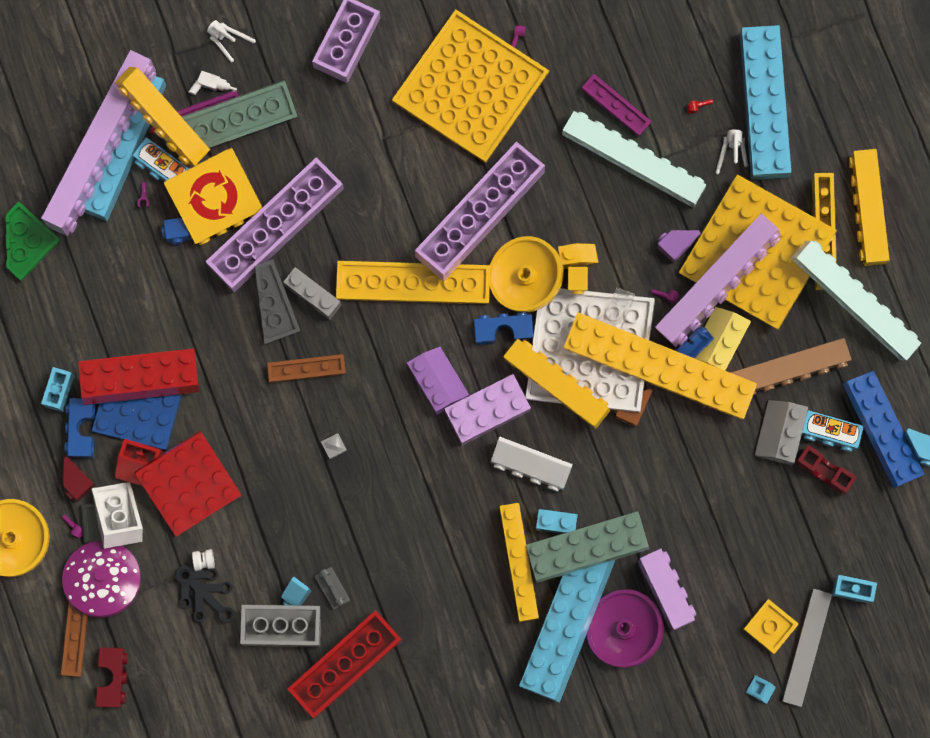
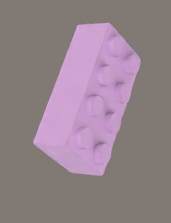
M343 0L312 61L313 67L348 83L380 20V11L356 0Z
M514 374L445 408V413L462 446L531 411V407Z
M659 549L640 558L638 563L670 631L673 632L692 623L695 620L696 612L692 605L688 606L686 601L688 596L684 587L680 588L678 585L679 577L676 570H671L669 562H671L669 555L666 551L663 552L662 549Z

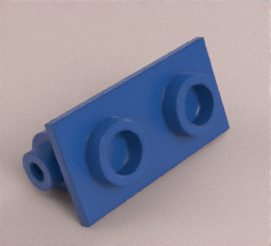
M702 326L697 328L689 337L690 343L685 341L676 350L695 359L714 337Z

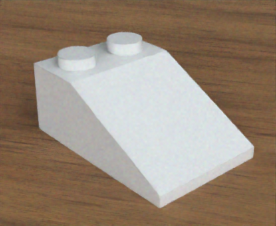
M130 482L92 488L104 549L142 542L143 528Z

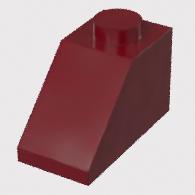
M67 456L64 458L63 486L67 489L64 493L72 501L76 499L80 502L96 485Z

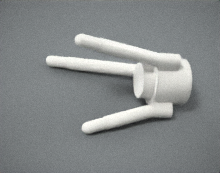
M215 20L208 27L207 32L211 35L210 39L216 43L230 62L234 61L218 40V38L221 40L226 37L235 42V38L229 35L227 31L252 43L256 42L255 39Z
M729 130L727 137H724L716 169L717 175L720 172L728 144L730 148H734V163L738 162V148L741 147L744 166H748L744 145L745 138H742V131Z

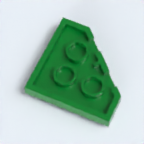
M19 201L6 214V266L22 282L61 240Z

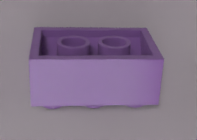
M441 347L422 353L407 362V367L436 415L443 412L445 408L469 396Z

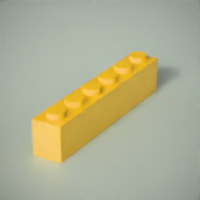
M128 67L114 82L118 87L119 93L131 101L130 105L135 110L141 112L143 120L155 128L154 132L160 138L165 139L167 147L179 155L178 159L184 165L196 166L210 149L138 67Z
M877 149L853 151L851 157H849V167L853 168L851 185L855 187L856 193L853 194V203L857 205L858 210L855 213V220L860 228V231L857 232L858 242H861L862 249L859 251L860 261L864 262V266L887 264L889 262Z
M814 173L812 177L813 217L835 229L834 173ZM836 235L824 252L825 254L832 255L835 259ZM815 282V290H824Z
M517 339L504 355V359L596 429L610 412V409L607 407L609 404L601 397L595 398L592 395L594 392L585 385L583 388L577 384L578 380L571 374L566 376L562 373L563 369L558 364H550L546 361L548 357L542 352L536 353L533 351V346L526 340L521 342Z
M519 503L500 506V514L519 623L538 620L539 616Z

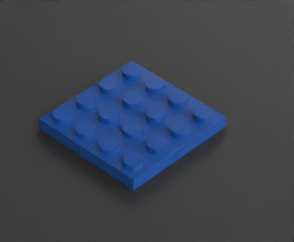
M182 394L99 403L92 432L122 440L128 439L167 451Z

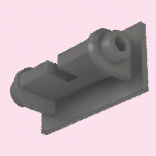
M332 567L320 571L315 576L333 610L350 601Z

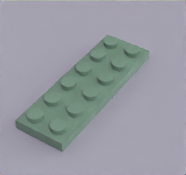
M283 80L181 117L206 146L210 148L298 116L286 82Z
M638 511L526 545L537 583L649 550Z

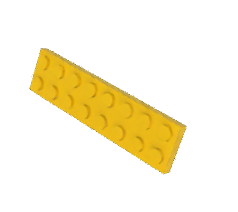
M338 261L336 299L489 304L490 265L460 264L443 281L423 263Z

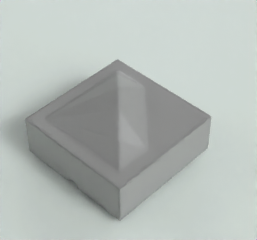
M338 433L321 442L329 459L347 451Z

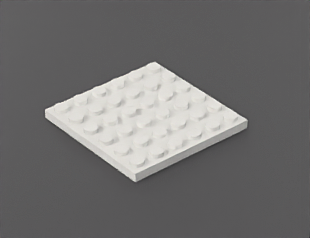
M560 288L555 298L549 304L537 310L532 350L536 353L540 351L548 357L546 361L550 364H558L563 369L562 373L566 376L571 374L578 380L577 384L583 388L585 385L594 392L592 395L595 398L601 397L609 404L607 406L609 409L641 413L644 389L643 380L565 350L563 347L577 312L650 341L655 299L584 291V294H572V291ZM528 378L526 400L562 404Z

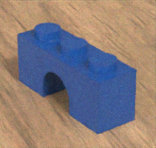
M527 312L516 313V316L498 314L496 318H489L488 315L478 316V319H474L476 345L495 344V333L501 328H508L512 331L514 342L517 339L520 341H532L534 338L532 315H527Z
M70 398L69 404H66V414L69 415V423H66L65 427L66 434H68V442H65V453H68L70 458H94V439L81 436L79 428L84 421L95 420V404L84 405L82 398Z

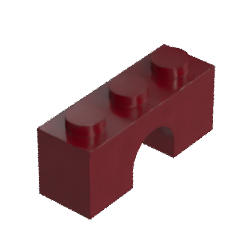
M809 445L806 446L795 463L843 496L857 478L843 467H837L827 461L822 453Z
M99 647L98 667L109 668L113 673V681L106 687H97L96 707L122 708V704L126 703V692H123V684L127 683V672H124V666L128 664V653H125L124 648Z

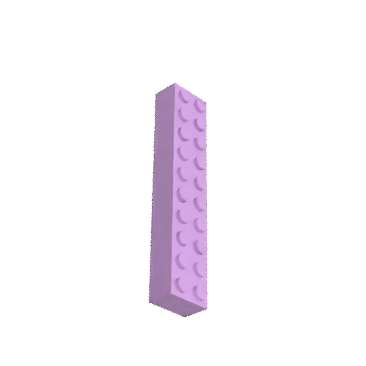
M130 50L114 82L128 67H138L152 83L156 77V69L151 59ZM114 82L41 218L49 228L66 236H69L70 232L73 233L76 229V221L85 212V204L88 199L92 198L96 183L101 181L104 174L102 172L106 165L110 164L113 157L111 154L114 149L119 147L122 133L128 130L131 116H135L137 110L130 105L131 101L119 93L118 87Z

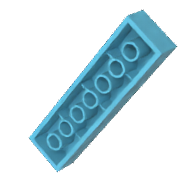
M780 25L744 27L740 32L751 180L789 178L791 174Z
M156 76L152 84L163 94L166 83L164 79ZM137 111L135 116H131L129 120L130 126L126 132L122 133L120 137L121 143L112 152L111 155L113 157L110 164L106 165L103 169V177L99 183H96L92 198L87 200L84 213L108 222L133 164V154L141 145L149 127V124L143 120V115L140 111Z
M615 560L562 576L519 685L520 687L560 703Z

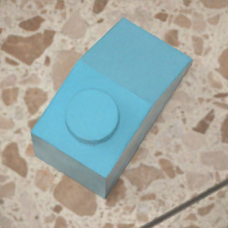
M908 428L904 433L917 460H920L922 465L930 467V436Z
M293 577L281 598L284 599V605L301 606L312 591Z

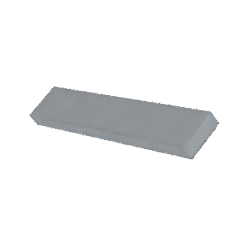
M816 589L812 590L782 702L802 707L832 597L830 593Z

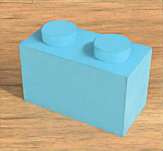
M539 509L536 531L557 534L574 531L576 529L577 514Z
M837 575L832 596L871 604L874 602L877 583Z

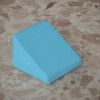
M755 675L746 693L767 704L775 690V686Z

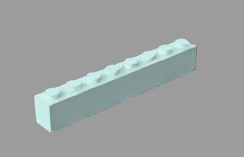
M575 111L572 113L563 129V136L692 208L695 207L706 187L701 178L688 175L685 169L670 165L671 162L665 158L659 159L649 149H641L635 141L631 139L625 140L617 131L607 130L601 122L589 120L586 114Z
M805 241L791 259L899 360H908L921 344L917 340L918 336L913 331H908L899 318H894L886 306L880 305L876 301L875 295L870 292L867 293L863 289L861 282L856 279L853 280L849 276L850 273L842 266L839 267L832 255L825 254L818 242Z

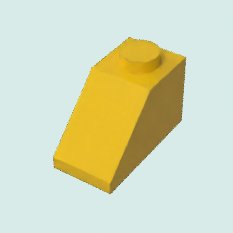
M576 243L558 247L557 252L561 258L563 269L598 263L595 244Z
M568 267V291H572V294H584V291H588V267Z

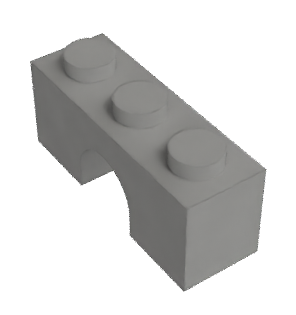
M296 267L283 282L286 288L298 297L308 301L315 310L328 320H331L341 307V302Z

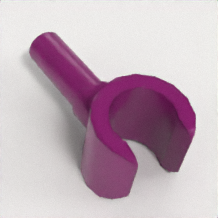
M525 26L515 27L511 46L514 48L517 44L518 36H525Z
M146 182L141 183V198L137 202L140 208L142 200L147 201V208L150 206V201L147 199Z
M654 289L651 294L666 298L670 303H675L679 298V293L673 289L668 294Z
M64 514L62 519L73 528L70 533L81 538L83 528L72 522Z

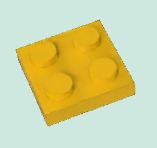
M768 599L743 630L771 653L775 654L798 626V623Z

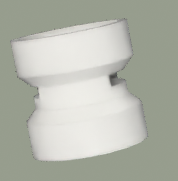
M212 549L202 553L199 551L192 552L195 571L202 570V568H215Z

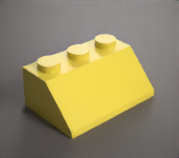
M715 307L714 312L704 327L714 339L695 359L726 370L751 321L734 312Z

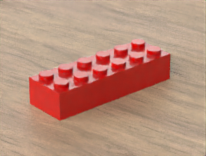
M194 348L78 361L81 397L84 405L199 392Z
M375 610L295 681L288 690L311 717L315 719L394 649L402 639Z

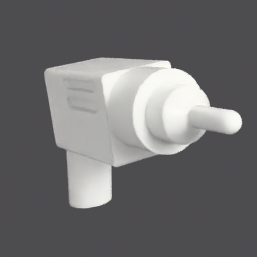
M201 71L199 78L188 93L196 95L201 87L217 91V89L221 91L237 89L231 87L227 80Z

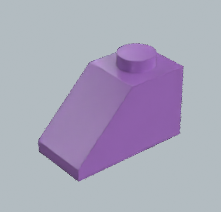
M671 230L668 234L664 233L657 240L659 242L657 248L674 263L700 237L701 232L698 230Z

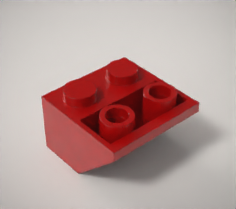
M124 439L118 456L115 478L143 486L135 471L164 452L161 449Z

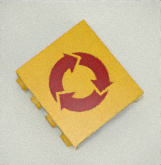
M232 148L164 181L195 244L199 243L202 245L210 241V236L214 234L220 236L226 233V228L232 225L234 228L244 223V219L252 218L263 208Z

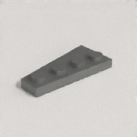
M274 260L255 265L264 344L299 332V324Z

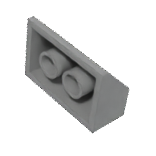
M768 400L754 456L793 465L808 407L791 402Z

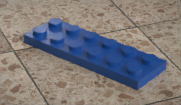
M869 372L843 383L893 488L925 475L875 372Z

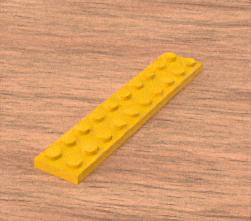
M579 312L576 314L563 347L565 350L741 420L746 415L757 386L755 382Z

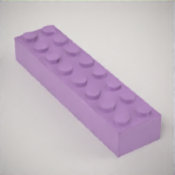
M516 142L415 250V257L441 280L445 281L544 174L545 165Z
M316 157L206 261L207 266L235 292L256 272L255 265L266 262L344 189L343 184Z
M761 213L655 328L675 347L681 346L688 340L687 335L691 331L695 332L701 326L700 321L704 317L708 318L714 312L715 305L718 302L721 304L728 297L727 293L731 288L734 290L741 283L740 279L744 274L746 276L749 275L754 269L753 265L766 257L768 254L766 251L771 246L775 247L781 240L779 238L781 236L779 229Z

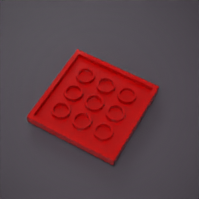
M201 430L135 471L139 481L175 536L180 535L241 496L238 488Z

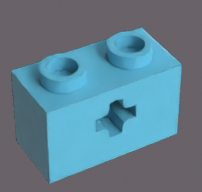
M55 367L52 368L41 403L44 407L61 412L64 411L75 377L72 372Z

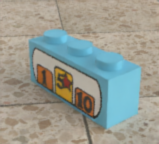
M145 138L133 154L136 160L134 163L141 169L147 168L150 170L149 174L156 180L162 179L166 181L189 169L148 138Z
M808 410L801 435L804 436L803 439L815 442L816 439L823 441L822 444L825 446L833 447L837 445L843 451L852 452V450L856 451L858 449L864 427Z

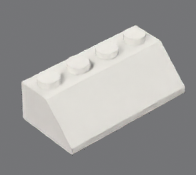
M499 437L491 460L494 468L504 471L508 469L512 471V475L520 478L524 475L529 477L531 482L538 485L542 482L547 484L549 489L556 492L559 489H564L573 465L502 437Z

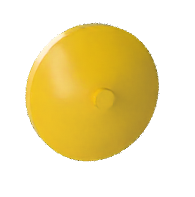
M525 236L507 242L496 252L490 264V289L494 297L502 305L516 312H533L545 307L555 298L562 285L563 264L559 254L549 243L537 237Z
M5 499L0 501V576H21L33 570L43 560L49 546V528L43 515L34 506L17 499Z

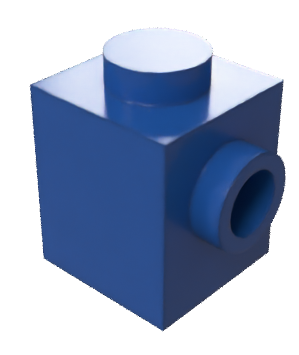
M182 218L164 220V226L161 227L162 236L167 239L168 243L177 245L182 244L185 240H191L190 233Z

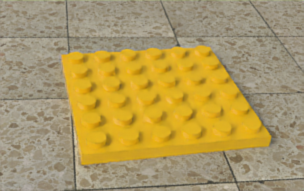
M455 9L396 93L392 102L486 163L548 75L549 70Z
M737 175L679 271V274L697 283L762 213L779 229L781 233L779 238L781 240L775 247L771 246L766 251L768 254L762 261H757L753 265L754 269L749 275L746 276L744 274L737 288L729 290L727 293L728 297L725 300L779 330L810 278L791 257L805 241L818 242L822 246L821 250L825 252L837 230Z

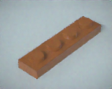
M344 354L267 363L270 383L346 374Z
M70 602L68 605L61 675L82 677L88 615L76 610Z

